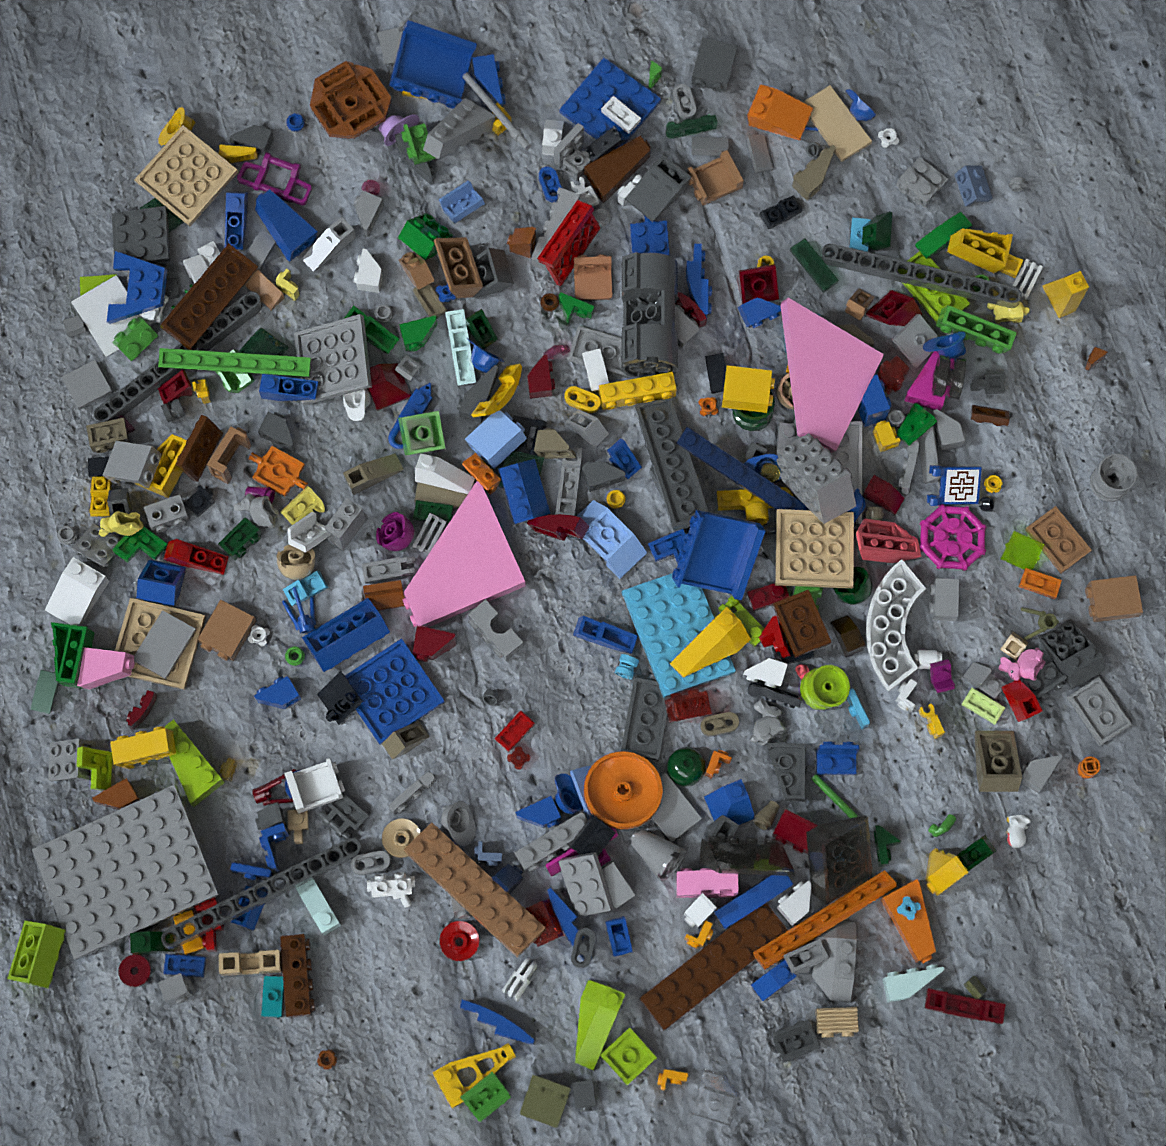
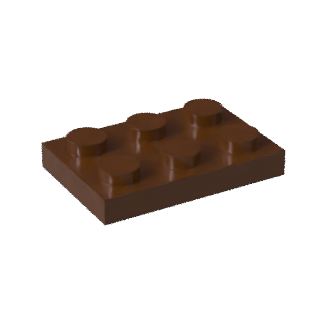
M200 416L175 464L191 480L196 482L199 481L223 435V432L207 416Z
M809 589L773 603L772 606L795 658L832 643Z

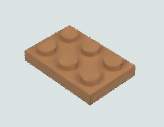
M1056 506L1025 529L1061 574L1092 551Z

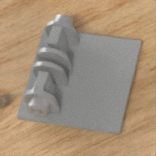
M406 21L400 22L398 28L377 32L385 65L395 63Z
M93 523L74 544L72 549L77 552V555L85 557L86 560H91L92 563L96 562L102 569H108L111 565L109 561L115 555L113 548L121 539L111 533L101 537L99 535L101 528Z

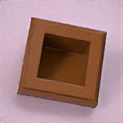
M1097 347L1093 348L1085 370L1091 369L1103 360L1108 352Z

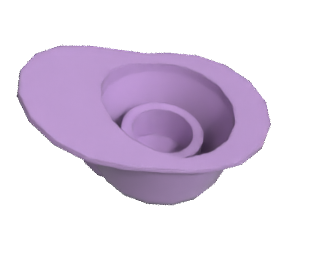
M415 114L405 118L398 115L388 117L378 126L379 131L385 137L384 144L386 146L393 145L395 143V134L404 131L403 125L407 124L408 128L417 126L419 117Z

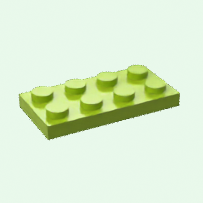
M920 251L907 260L908 262L940 269L930 257L926 259ZM901 268L898 270V273L904 275L907 271ZM917 273L916 277L919 279L925 278V275L923 273ZM936 277L934 279V281L937 283L944 282V280L941 277ZM903 283L936 323L941 309L947 305L962 311L970 306L965 297Z

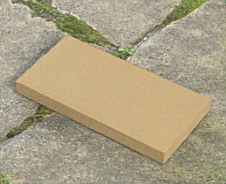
M830 85L803 102L813 108L809 118L810 121L817 127L828 145L836 147L834 153L841 162L872 143V140Z

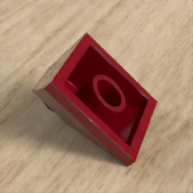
M890 290L865 313L869 318L893 326H906L916 314L923 315L914 298Z
M398 363L377 364L370 367L372 387L368 388V391L377 411L411 397L404 377L395 371Z
M417 625L413 654L420 661L434 660L456 646L455 633Z

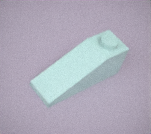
M314 879L296 887L324 936L341 926Z

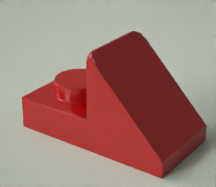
M775 615L761 633L759 640L764 647L773 645L775 651H779L784 658L790 656L784 631L777 615Z

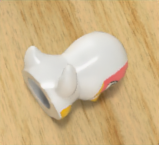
M1024 815L1008 816L1007 822L1010 827L1006 831L1007 842L1013 848H1021L1026 843L1025 829H1028L1027 824L1031 820Z

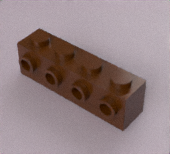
M305 934L280 936L286 1017L312 1016V1011H315V1000L311 999L310 991L314 990L313 978L309 979L312 961L311 958L308 959L307 951L311 950L310 939H306Z

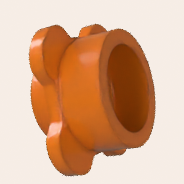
M714 397L701 398L698 401L701 407L700 414L702 416L707 414L716 415L718 413L716 408L717 399Z

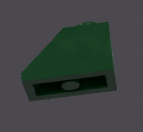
M889 211L877 215L863 226V245L876 251L891 247L893 212Z
M163 931L130 933V949L133 955L170 953L175 951L174 949L171 950L164 947L162 943ZM168 935L165 941L168 944H173L174 935Z

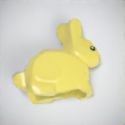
M993 290V295L998 296V292ZM1021 301L1015 308L987 303V308L994 310L996 324L1001 322H1022L1023 317L1030 312V308L1024 307Z
M116 511L110 517L101 519L99 535L105 537L112 532L124 536L133 535L143 529L144 525L140 521V514L136 512L127 514Z

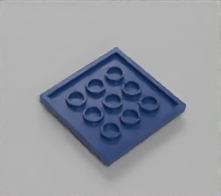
M603 58L559 109V113L575 125L577 123L582 125L584 131L596 140L613 126H616L626 140L620 145L622 146L627 143L659 105L661 98L610 61ZM613 96L641 118V122L629 134L601 112V108Z
M402 638L345 675L363 700V703L355 710L379 745H382L394 731L415 723L445 703Z

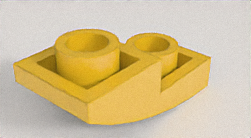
M92 477L90 516H110L107 500L108 492L112 490V482L105 477Z

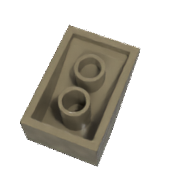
M975 731L976 774L979 792H1018L1022 781V773L1014 731Z

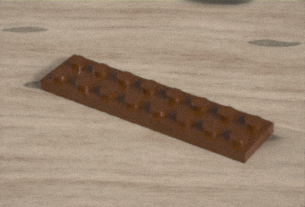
M765 903L736 922L639 999L661 1028L666 1030L754 961L753 952L788 930L769 905Z

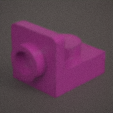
M947 659L930 663L931 683L936 692L940 693L955 689L950 661Z

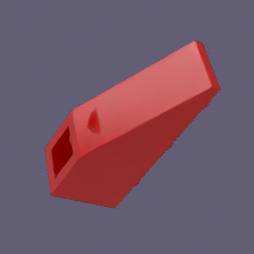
M173 539L168 542L163 560L189 568L224 575L229 556Z

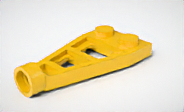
M507 1043L501 1046V1048L450 1062L432 1073L453 1109L464 1102L461 1099L463 1094L491 1072L495 1074L508 1061L515 1058L516 1055L510 1044ZM502 1051L505 1052L506 1058L502 1057ZM491 1058L494 1062V1067L487 1073L482 1074L477 1063L483 1059ZM472 1067L477 1073V1078L470 1086L465 1087L459 1080L457 1072L460 1069Z

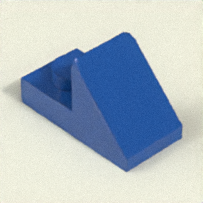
M620 438L607 450L611 456L609 461L616 468L625 472L626 479H629L642 468L625 440Z
M625 916L605 921L613 956L616 957L633 952Z

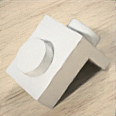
M912 679L908 683L903 682L898 689L900 694L895 700L902 710H909L910 712L916 706L907 699L917 685Z

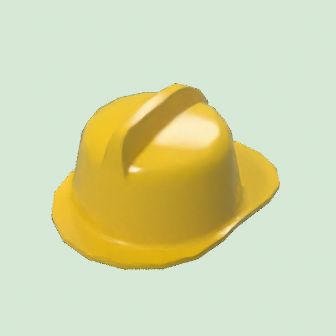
M179 107L175 111L172 118L162 129L158 139V143L161 146L165 145L183 125L192 131L195 121L185 114L183 107Z

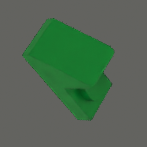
M562 292L559 293V304L567 324H569L574 312L581 318L592 319L594 314L593 305Z

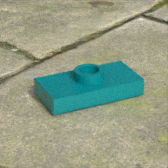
M264 976L261 1017L282 1018L283 977Z

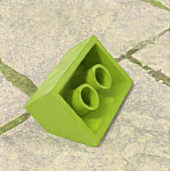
M24 921L7 979L48 989L53 979V971L59 958L60 947L64 941L65 930L44 923Z

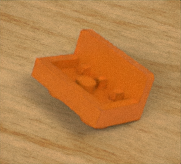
M476 453L463 461L462 465L490 495L496 491L501 479Z

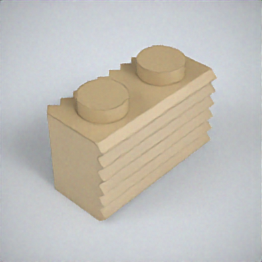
M857 1007L819 1008L815 1010L817 1034H822V1038L834 1037L836 1033H842V1037H853L854 1033L859 1031Z

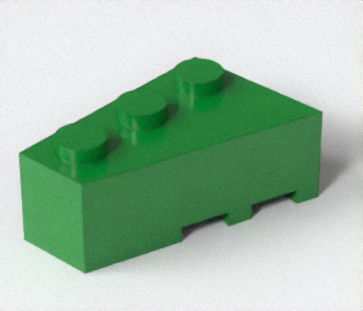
M51 622L54 638L52 641L55 649L56 681L66 687L83 689L77 686L84 648H92L95 632L88 627Z

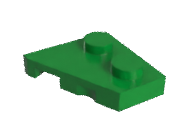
M915 403L896 434L900 440L910 446L937 423V420L932 414Z

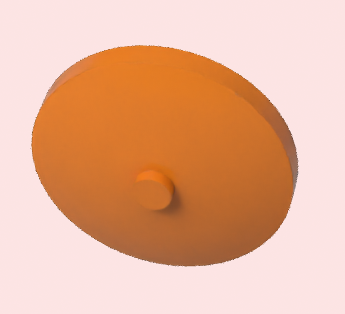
M614 752L601 757L591 766L584 782V799L589 811L607 826L615 829H632L643 825L657 812L662 799L663 787L658 771L647 759L631 752Z

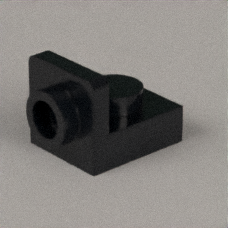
M201 485L197 486L198 491L184 502L197 517L215 503L212 491L208 487L203 488Z

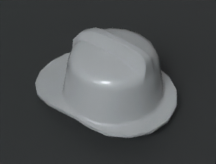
M457 801L453 805L444 806L441 817L442 825L449 830L456 844L459 846L469 845L475 837L476 826L468 805L464 801Z

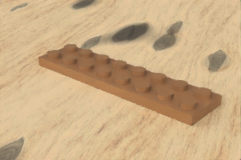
M430 823L404 848V852L517 958L545 931V927L494 882L479 865L433 823Z

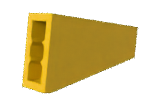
M1081 271L1042 286L1058 318L1075 312L1089 288Z

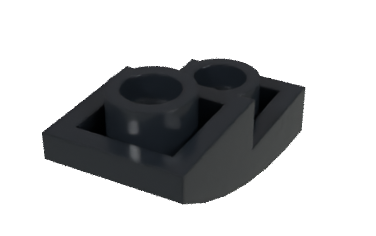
M793 195L779 201L777 205L761 211L759 215L769 230L800 214L803 209Z
M719 353L705 356L711 394L724 392L726 376L724 354Z

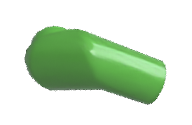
M949 814L939 827L933 823L928 829L929 833L933 834L932 836L938 837L948 832L956 822V817Z

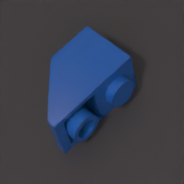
M758 297L737 307L746 327L752 325L753 328L762 325V320L766 318L772 320L779 317V312H781V306Z
M288 676L277 678L273 685L268 688L267 686L260 688L256 692L257 694L254 695L258 703L286 709L301 700Z

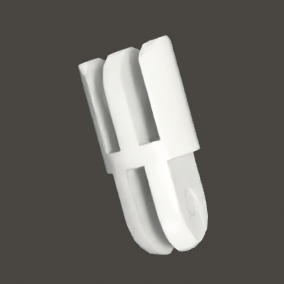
M526 958L517 972H513L502 989L503 993L509 990L508 996L511 998L515 995L514 1000L517 1002L531 981L529 979L537 968L536 961L531 963L532 958Z

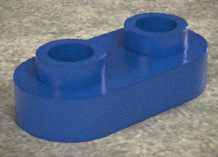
M543 167L538 174L542 191L547 201L556 203L558 201V188H562L555 169ZM549 176L551 177V179L546 180L545 177ZM555 192L557 195L551 196L550 194Z

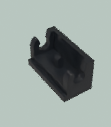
M613 126L584 150L591 156L589 158L593 162L615 150L626 140L617 127Z

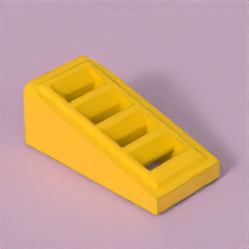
M219 145L218 154L230 164L258 159L255 147Z

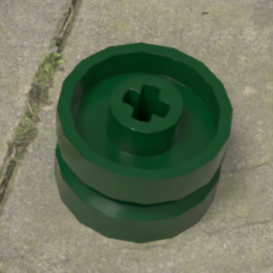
M774 395L772 406H768L767 413L732 409L735 423L748 431H759L765 428L773 417L775 407Z

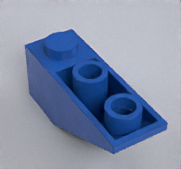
M494 54L472 57L477 84L495 104L498 102L503 108L506 100L505 94H501L500 88H503L502 78L498 77L497 74L500 71L499 61H495Z
M229 191L226 193L225 247L229 243L235 249L243 250L248 192Z
M262 374L259 393L261 399L274 401L316 400L318 381Z

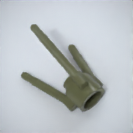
M1024 607L1021 608V611L1040 616L1038 619L1040 628L1024 637V640L1052 629L1059 623L1053 614H1046L1045 611Z

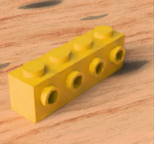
M673 372L599 385L598 393L602 410H612L621 406H633L638 403L675 397L676 385Z

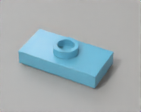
M852 217L849 248L868 252V247L862 244L863 226L871 219Z
M852 688L847 697L850 705L848 710L852 717H856L861 729L868 727L870 720L855 690Z

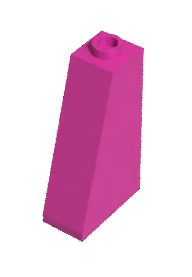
M934 351L908 390L904 401L941 411L956 358L945 359L937 351Z

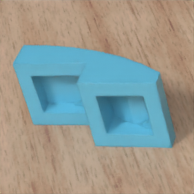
M317 570L306 578L290 584L283 591L291 606H294L297 603L293 587L297 588L300 601L303 602L327 589L328 586L320 571Z

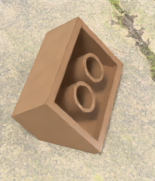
M467 237L435 238L434 243L449 290L456 298L473 297L483 286Z

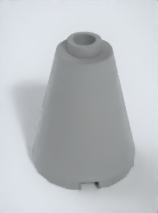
M644 829L637 830L631 837L633 848L662 882L668 879L666 875L670 872L672 874L676 872L685 858L683 853H686L685 849Z

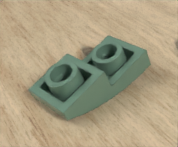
M40 671L31 710L51 713L54 697L59 682L56 681L55 672Z

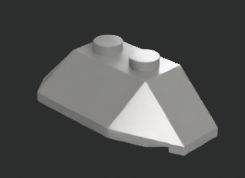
M841 921L815 938V941L820 939L829 957L827 960L813 966L812 978L829 1000L850 1002L855 972L856 922Z

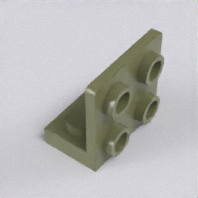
M532 1074L520 1115L557 1128L571 1088Z

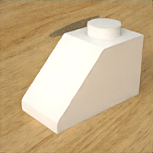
M546 119L542 142L543 155H554V148L562 141L564 121Z
M702 893L684 912L686 916L684 920L692 928L695 926L698 929L715 912L717 907Z

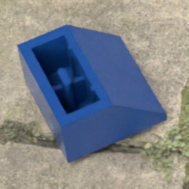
M878 375L873 376L858 408L864 427L886 420L891 408V401L884 393V383L882 380H879Z

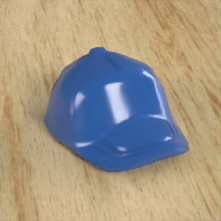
M846 89V93L852 100L850 112L856 120L868 121L873 119L876 113L853 90Z
M564 773L556 775L554 779L557 793L554 798L558 808L568 814H574L582 810L583 806L572 777Z

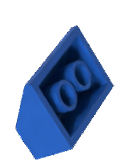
M535 459L498 469L514 524L551 514Z

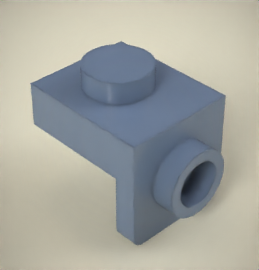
M479 841L478 846L474 848V858H478V863H486L488 867H497L498 864H502V853H483V841Z

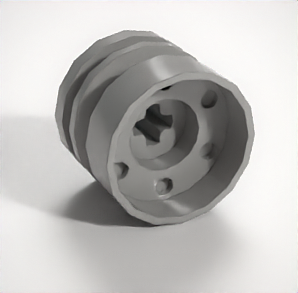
M1108 455L1092 472L1090 487L1099 499L1106 502L1118 501L1135 484L1138 477L1137 468L1134 462L1125 455Z

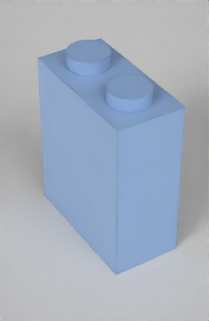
M499 410L491 414L465 438L470 448L493 469L527 439L523 433L525 429L520 423L517 422L515 424L512 421L513 418L506 411L503 413Z

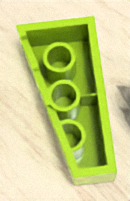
M173 719L164 726L166 729L173 731L176 754L169 756L190 804L195 807L223 785L224 781Z

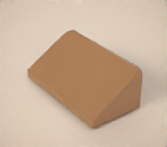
M258 269L245 285L251 292H256L260 296L261 301L270 310L275 308L284 299L283 293Z

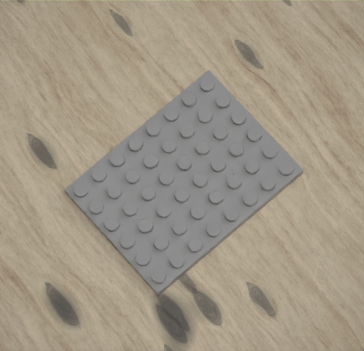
M175 784L32 849L61 927L65 930L64 935L74 959H79L130 936V933L141 931L220 895L178 787Z

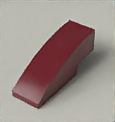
M564 514L541 516L530 519L527 522L535 532L565 541L568 535L583 539L589 528V525L581 517Z

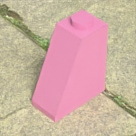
M84 648L77 686L92 689L130 676L135 665V656L126 652Z

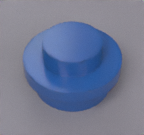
M294 113L287 118L286 124L289 130L297 132L303 129L305 121L300 114Z

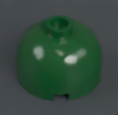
M857 566L853 567L852 589H833L842 602L849 605H857L864 602L871 595L873 584L867 571Z
M682 747L675 750L667 762L668 775L675 784L683 787L693 786L703 778L706 770L702 754L691 747Z

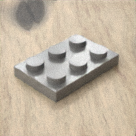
M596 852L563 858L558 861L577 917L611 911L614 908Z

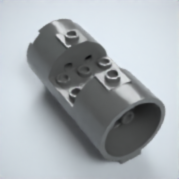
M638 252L622 256L623 327L621 334L622 372L630 377H638L639 371H641L640 378L642 376H652L673 372V375L677 373L678 332L675 330V302L678 300V262L671 256L660 253Z

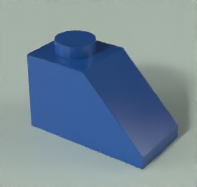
M551 796L515 812L517 819L541 828H553L561 820V816Z
M784 960L751 984V986L763 1002L795 979L796 974H792Z

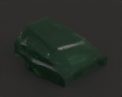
M259 328L243 345L239 353L283 356L285 350L287 351L289 347L277 340L265 329Z

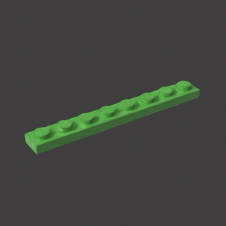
M160 348L158 367L310 377L311 358Z

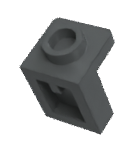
M751 442L742 463L744 464L748 459L757 455L768 454L769 450L761 443L755 444Z

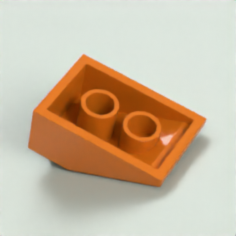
M760 84L747 117L751 127L801 140L813 108L776 88Z

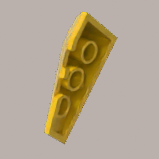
M726 607L670 665L684 678L704 669L708 665L738 653L751 638L741 620Z
M935 848L929 853L925 878L927 882L926 887L931 894L935 893L938 896L957 883L968 871L956 855L951 853L945 854L943 850L939 851Z

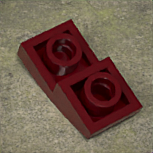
M678 292V300L675 302V305H679L684 310L685 315L690 313V318L696 321L699 328L705 326L707 318L699 306L689 297Z
M147 690L146 695L143 694L140 701V706L142 707H133V710L129 711L126 722H128V726L131 729L135 730L149 715L157 699L155 692Z

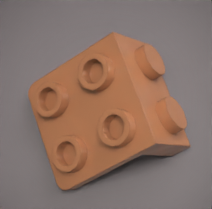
M580 255L574 258L576 299L609 300L612 298L611 256L597 255L596 257H588L587 255Z

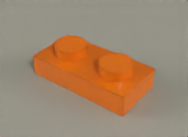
M1025 568L1019 587L1056 599L1062 580Z

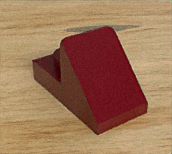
M181 370L158 388L164 404H170L181 396H192V386L185 370Z

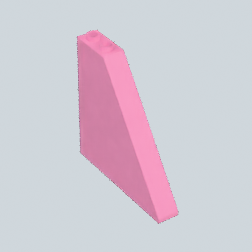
M787 298L781 303V313L797 435L802 437L809 433L814 439L817 438L824 448L833 453L836 452L884 354L792 299Z
M476 481L404 591L405 598L402 600L406 610L410 609L412 612L410 619L414 627L417 625L427 628L476 608L485 599L490 602L526 586L524 577L486 492L478 481Z

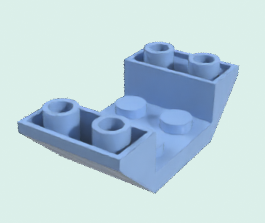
M593 500L577 515V517H581L589 525L583 539L607 562L606 566L619 579L647 554L637 537L602 504Z

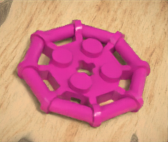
M938 505L934 512L919 523L921 526L920 551H923L937 566V569H962L965 571L980 556L986 553L985 530L987 526L969 510L968 506ZM946 513L962 515L960 519L948 518ZM939 516L942 517L943 521L936 527L931 525ZM965 516L976 528L970 529L963 521ZM928 530L932 531L934 535L933 542L928 543ZM978 533L977 546L972 544V534ZM949 534H955L957 541L952 540L950 542L948 540ZM932 547H935L942 555L941 559L933 552ZM969 549L974 551L964 560L962 555ZM954 556V558H958L959 562L944 560L946 557Z

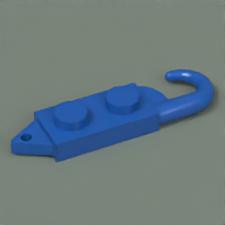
M431 383L414 390L398 418L425 413L432 401ZM397 418L395 425L389 433L388 441L393 448L403 449V444H398L395 441V437L400 431Z

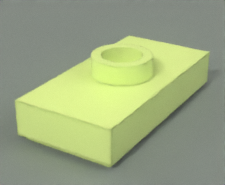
M974 688L970 689L961 704L994 725L1005 709L1004 706Z

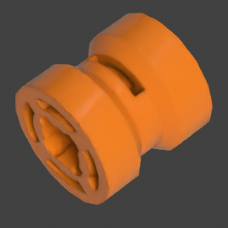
M1092 756L1085 757L1077 766L1078 774L1084 779L1092 778L1100 770V762Z

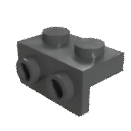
M809 1019L798 1021L793 1026L781 1028L772 1034L774 1045L783 1063L820 1049V1044Z

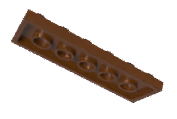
M228 243L161 323L160 328L191 350L257 270L258 266Z

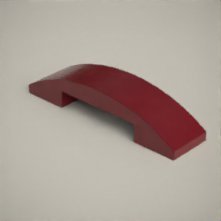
M927 988L924 1009L972 1020L1003 1024L1006 1004L949 994L948 992Z

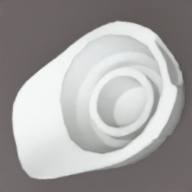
M368 389L343 395L344 406L351 420L361 421L364 418L365 408L371 401Z

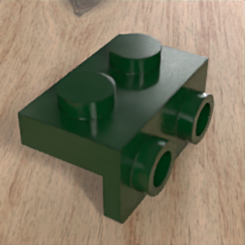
M245 517L218 545L236 561L247 553V549L252 544L255 545L259 542L262 532Z

